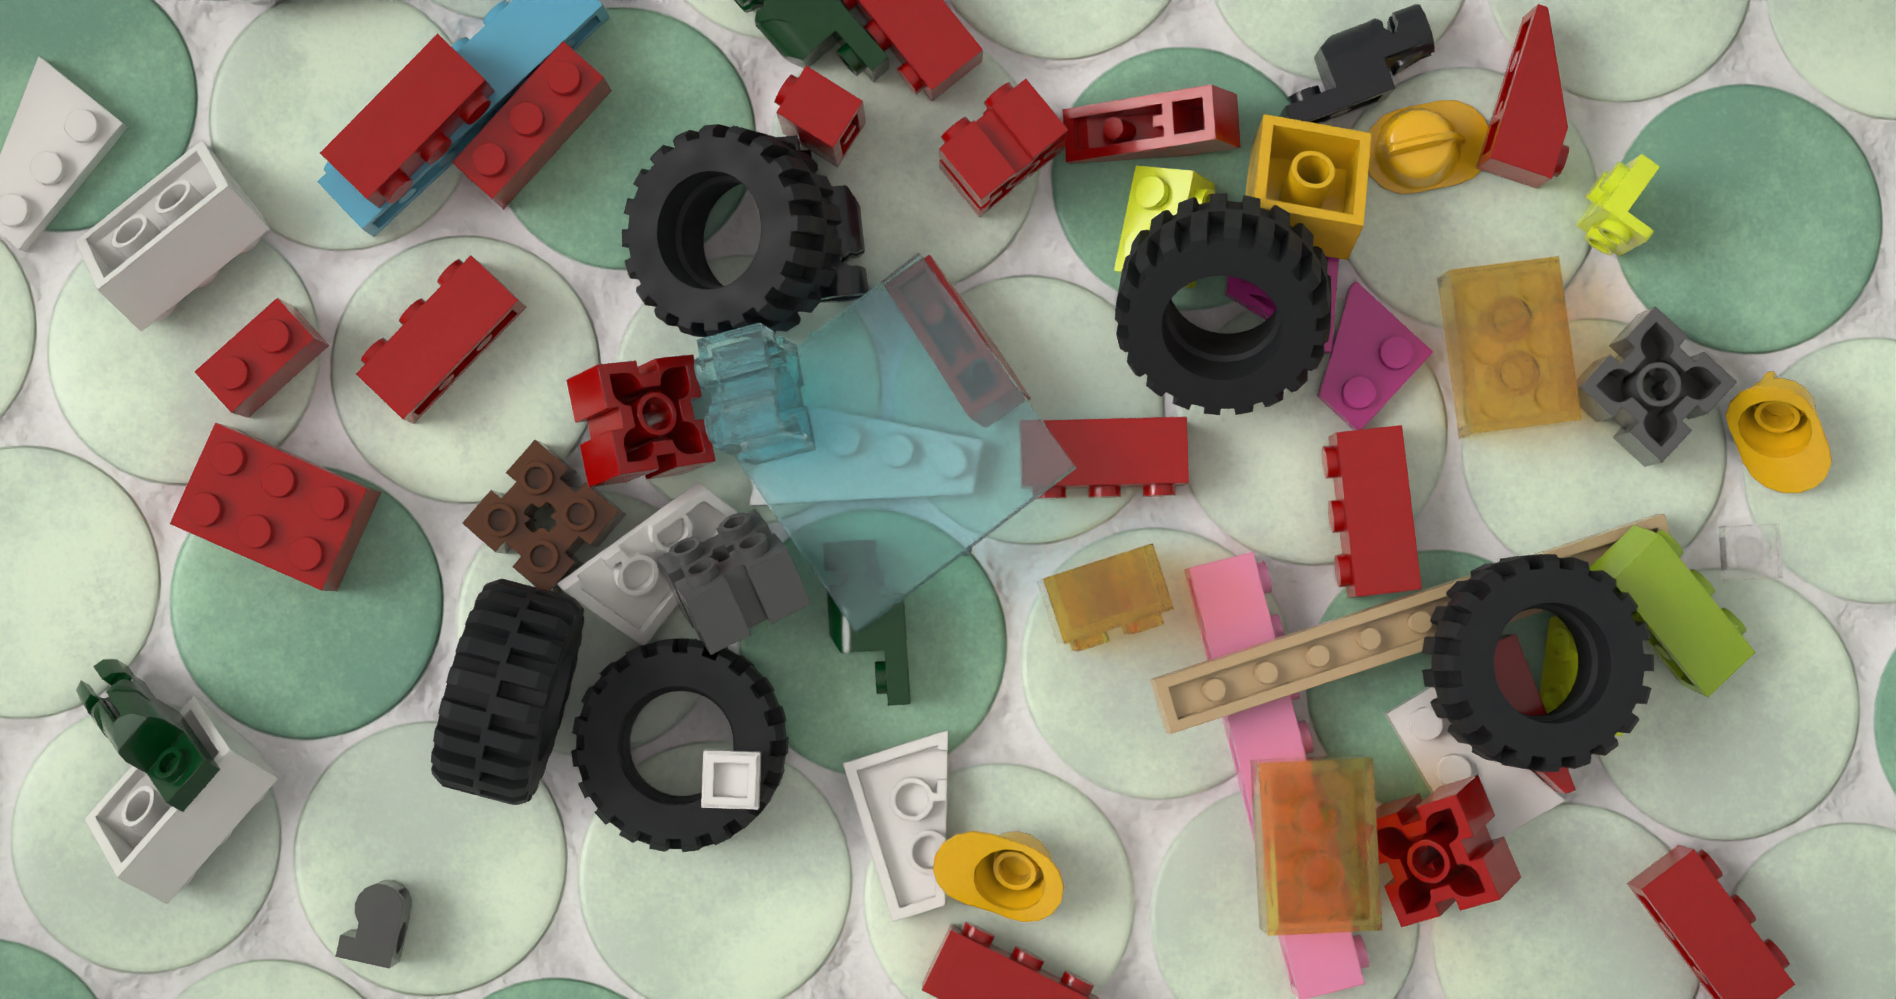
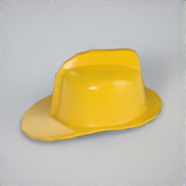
M1439 100L1394 110L1381 116L1369 129L1368 133H1372L1368 172L1382 188L1397 194L1420 193L1468 181L1481 171L1476 169L1488 130L1486 120L1472 106L1458 100Z
M1769 371L1764 374L1761 381L1755 383L1751 388L1739 392L1730 401L1726 412L1728 428L1734 438L1743 464L1755 480L1766 488L1781 493H1802L1817 487L1827 477L1832 463L1830 445L1818 417L1814 398L1806 387L1794 380L1778 378L1775 371Z
M979 831L960 833L943 842L934 856L933 873L938 885L948 896L964 904L997 913L1016 921L1032 922L1040 921L1053 914L1062 901L1064 883L1060 870L1053 863L1050 853L1044 844L1031 834L1020 831L1005 832L1000 835Z

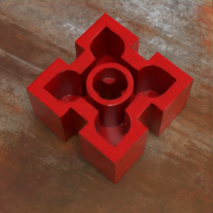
M1024 79L1016 87H1013L1010 82L1005 83L985 100L984 104L987 109L982 117L972 122L967 117H963L941 136L944 144L939 148V157L941 158L939 160V168L979 217L983 216L1013 192V189L1027 177L1034 175L1064 150V140L1067 138L1068 129L1027 79Z
M693 354L655 358L640 366H637L636 360L598 364L566 380L575 423L587 421L591 440L580 444L589 488L625 483L644 475L646 480L682 475L716 462L707 418L695 420L691 403L702 397Z
M1478 775L1439 786L1424 800L1420 793L1382 804L1358 824L1375 866L1387 862L1392 872L1393 878L1384 888L1401 927L1440 917L1455 901L1461 911L1500 900L1520 880V872L1505 837L1492 840L1487 830L1486 824L1495 817V813Z

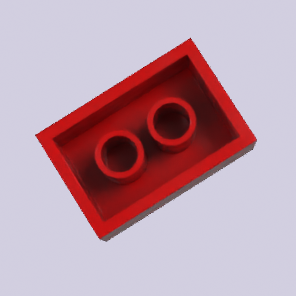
M215 423L170 524L321 591L337 592L381 492L238 429Z

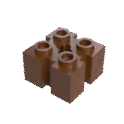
M534 440L506 472L516 483L505 495L490 490L462 524L496 553L507 554L511 549L515 550L521 556L512 566L536 588L559 593L562 589L557 583L584 564L574 555L585 542L591 546L599 547L627 514L596 487L589 488L588 484L584 483L577 490L569 483L577 471L546 444ZM553 506L556 512L550 517L556 520L554 527L551 530L542 527L536 529L534 523L537 519L534 517L539 508L547 510Z

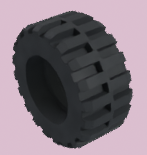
M720 124L704 125L699 132L687 130L675 136L673 139L675 148L662 145L650 158L654 164L651 169L640 170L633 185L638 187L634 199L627 198L624 214L629 215L628 229H622V247L629 248L631 257L625 260V265L629 278L638 279L641 283L636 287V293L646 306L656 307L654 309L655 316L666 325L677 326L680 332L695 337L745 342L746 340L761 341L773 338L776 331L787 332L800 324L801 317L798 312L812 313L821 302L822 297L817 292L821 285L830 287L836 273L834 269L830 268L833 254H841L842 239L836 238L834 234V225L842 223L840 209L837 205L829 204L828 198L833 195L834 190L827 176L815 174L818 171V164L807 153L797 151L795 144L789 141L734 125L732 127ZM744 184L752 194L759 210L761 221L760 242L755 257L747 270L735 281L723 286L712 273L706 260L704 251L705 226L713 206L721 196L733 187Z
M1228 193L1210 194V202L1199 204L1197 198L1193 197L1178 203L1177 214L1172 215L1169 210H1164L1151 219L1150 231L1147 229L1141 230L1132 242L1130 255L1126 256L1117 295L1115 321L1118 322L1116 336L1120 349L1128 352L1127 364L1133 373L1139 377L1146 374V387L1158 396L1162 397L1167 392L1173 396L1174 405L1187 410L1190 409L1191 404L1204 407V414L1220 415L1221 409H1235V415L1253 412L1254 404L1263 402L1265 407H1270L1282 401L1284 389L1287 388L1290 392L1297 391L1308 381V370L1312 371L1318 368L1324 356V344L1329 341L1331 328L1332 287L1331 276L1327 274L1328 262L1322 248L1318 246L1313 247L1314 235L1303 223H1297L1292 227L1290 225V213L1279 206L1273 205L1271 210L1268 211L1260 207L1261 199L1247 195L1243 196L1242 202L1228 201ZM1211 276H1231L1246 280L1259 287L1270 297L1277 309L1266 321L1250 330L1224 334L1204 330L1189 322L1175 307L1172 297L1184 286L1198 279Z
M1536 554L1501 558L1497 563L1483 564L1470 571L1471 578L1469 580L1457 581L1446 592L1450 599L1447 606H1436L1430 619L1432 624L1437 625L1434 637H1424L1422 653L1431 654L1432 669L1422 670L1425 687H1434L1438 697L1430 702L1436 716L1448 719L1451 725H1449L1447 731L1458 743L1469 744L1472 746V753L1485 760L1499 762L1504 766L1540 772H1558L1561 767L1576 769L1591 764V755L1593 754L1606 756L1618 746V740L1614 737L1617 732L1631 733L1639 721L1638 716L1633 714L1632 711L1636 704H1647L1652 688L1643 685L1644 671H1654V654H1644L1642 641L1651 638L1646 621H1634L1631 613L1637 610L1638 605L1629 592L1616 593L1613 590L1617 583L1616 579L1604 570H1589L1588 562L1574 557L1559 558L1556 554ZM1529 609H1543L1556 615L1570 631L1578 654L1577 676L1570 693L1556 709L1548 714L1539 716L1526 715L1514 709L1503 696L1494 671V654L1502 631L1517 614Z
M503 578L484 585L482 592L478 594L475 600L473 610L468 615L462 637L459 639L438 712L439 718L433 738L434 748L431 752V763L433 764L431 772L443 787L511 805L523 804L532 799V796L538 789L539 781L546 770L549 756H551L577 665V656L581 646L582 629L584 626V608L575 598Z
M673 638L658 640L657 642L640 645L625 652L626 655L616 662H611L599 673L601 677L594 686L588 687L581 700L584 703L581 714L574 719L572 734L576 735V749L571 750L573 767L579 768L582 782L578 783L584 798H591L598 808L594 813L605 825L609 822L621 831L619 834L621 837L632 843L638 840L649 844V849L663 852L669 849H682V852L700 850L702 847L712 844L717 845L730 839L733 835L745 829L771 801L775 790L780 785L785 771L784 764L789 744V737L786 736L785 721L787 720L783 706L779 705L773 692L775 689L767 677H763L755 669V665L743 655L734 653L728 647L710 655L702 641L697 639ZM675 691L693 692L715 703L725 714L733 734V751L762 752L759 809L701 808L702 792L688 796H676L663 793L648 784L637 771L630 752L632 727L642 709L655 698Z

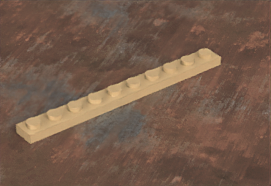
M1655 514L1532 555L1556 554L1559 558L1574 557L1588 562L1590 567L1634 524L1655 533L1661 529L1670 536L1671 534L1665 514ZM1471 574L1151 678L1150 683L1165 732L1173 734L1422 652L1424 637H1434L1437 625L1430 622L1436 606H1447L1450 599L1446 592L1457 581L1469 580ZM1529 609V610H1525V611H1522V612H1520L1519 614H1517L1513 619L1510 620V622H1513V621H1516V620H1519V619H1522V618H1525V617H1528V616H1531V615H1534V614H1537V613H1540V612H1543V611H1546V610H1543V609Z

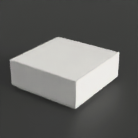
M704 750L701 808L758 810L760 807L762 752Z

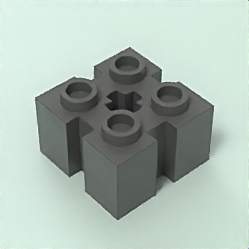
M1656 306L1637 314L1609 344V347L1618 354L1616 358L1610 354L1594 361L1565 392L1595 422L1612 418L1620 425V430L1613 438L1644 467L1663 463L1692 431L1683 422V419L1686 417L1689 420L1708 414L1737 383L1706 352L1691 357L1686 354L1679 346L1688 336ZM1647 378H1652L1655 382L1651 388V392L1654 395L1652 397H1648L1643 390L1642 382Z
M756 509L748 513H736L727 517L716 528L718 535L702 543L697 537L686 538L675 543L668 553L657 558L681 612L691 627L695 628L698 637L710 655L750 636L751 633L748 628L766 619L773 624L811 605L788 549L775 533H771L768 524Z

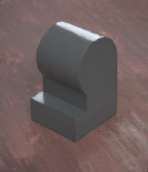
M383 880L366 887L358 895L355 902V915L359 922L357 930L351 929L340 935L335 957L389 969L400 962L412 909V898L403 884L395 880Z

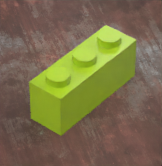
M1634 524L1590 566L1589 570H1604L1617 580L1616 586L1613 589L1616 593L1629 592L1638 605L1637 610L1631 613L1634 621H1646L1651 635L1650 639L1645 640L1681 685L1709 697L1756 653L1742 636L1747 629L1731 611L1723 607L1720 609L1711 597L1715 593L1714 587L1698 571L1687 568L1680 559L1684 551L1672 536L1661 529L1655 533Z

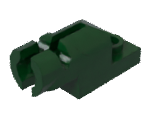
M734 0L746 13L761 7L756 12L755 26L784 59L799 67H810L839 43L841 47L836 53L854 75L858 76L864 71L874 83L890 69L889 57L839 0Z
M877 540L825 543L826 570L843 572L850 577L849 581L844 582L841 586L833 585L827 589L829 635L840 653L884 650L885 661L875 662L877 695L887 694L888 706L910 704L904 594H881V586L887 585L878 556Z
M103 659L93 667L102 680L112 685L106 691L109 697H98L92 687L81 680L76 689L80 701L101 732L109 739L125 762L147 773L165 802L184 812L221 769L179 711L158 700L145 682L135 676L126 664L117 659Z

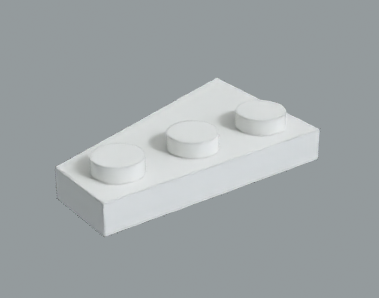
M38 56L0 154V235L24 252L28 251L129 128L40 56Z
M698 482L558 582L557 585L564 592L640 645H646L678 605L657 558L668 553L675 543L683 539L697 537L702 543L718 535L716 528L719 527L720 523L727 517L739 512Z
M1427 687L1384 712L1385 717L1430 793L1439 786L1475 775L1479 776L1495 813V817L1486 824L1492 840L1507 836L1566 801L1531 770L1504 766L1499 762L1485 760L1472 753V746L1469 744L1458 743L1447 731L1451 723L1446 718H1438L1430 704L1433 699L1438 698L1434 687Z
M948 729L843 763L892 922L945 906V891L936 881L933 865L936 852L942 843L946 841Z

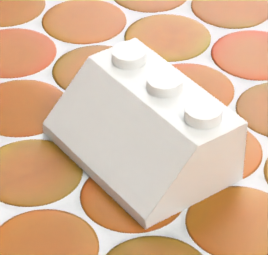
M201 140L75 242L97 290L142 332L153 322H158L168 317L175 309L177 303L194 289L209 284L217 276L219 269L238 254L246 253L253 249L260 241L262 235L270 228L256 204L210 147Z
M196 696L189 700L180 713L221 770L184 812L165 802L147 773L131 766L84 819L117 878L166 904L171 901L181 888L190 883L200 866L218 846L227 841L237 824L255 804L264 799L269 788L278 779L260 751Z

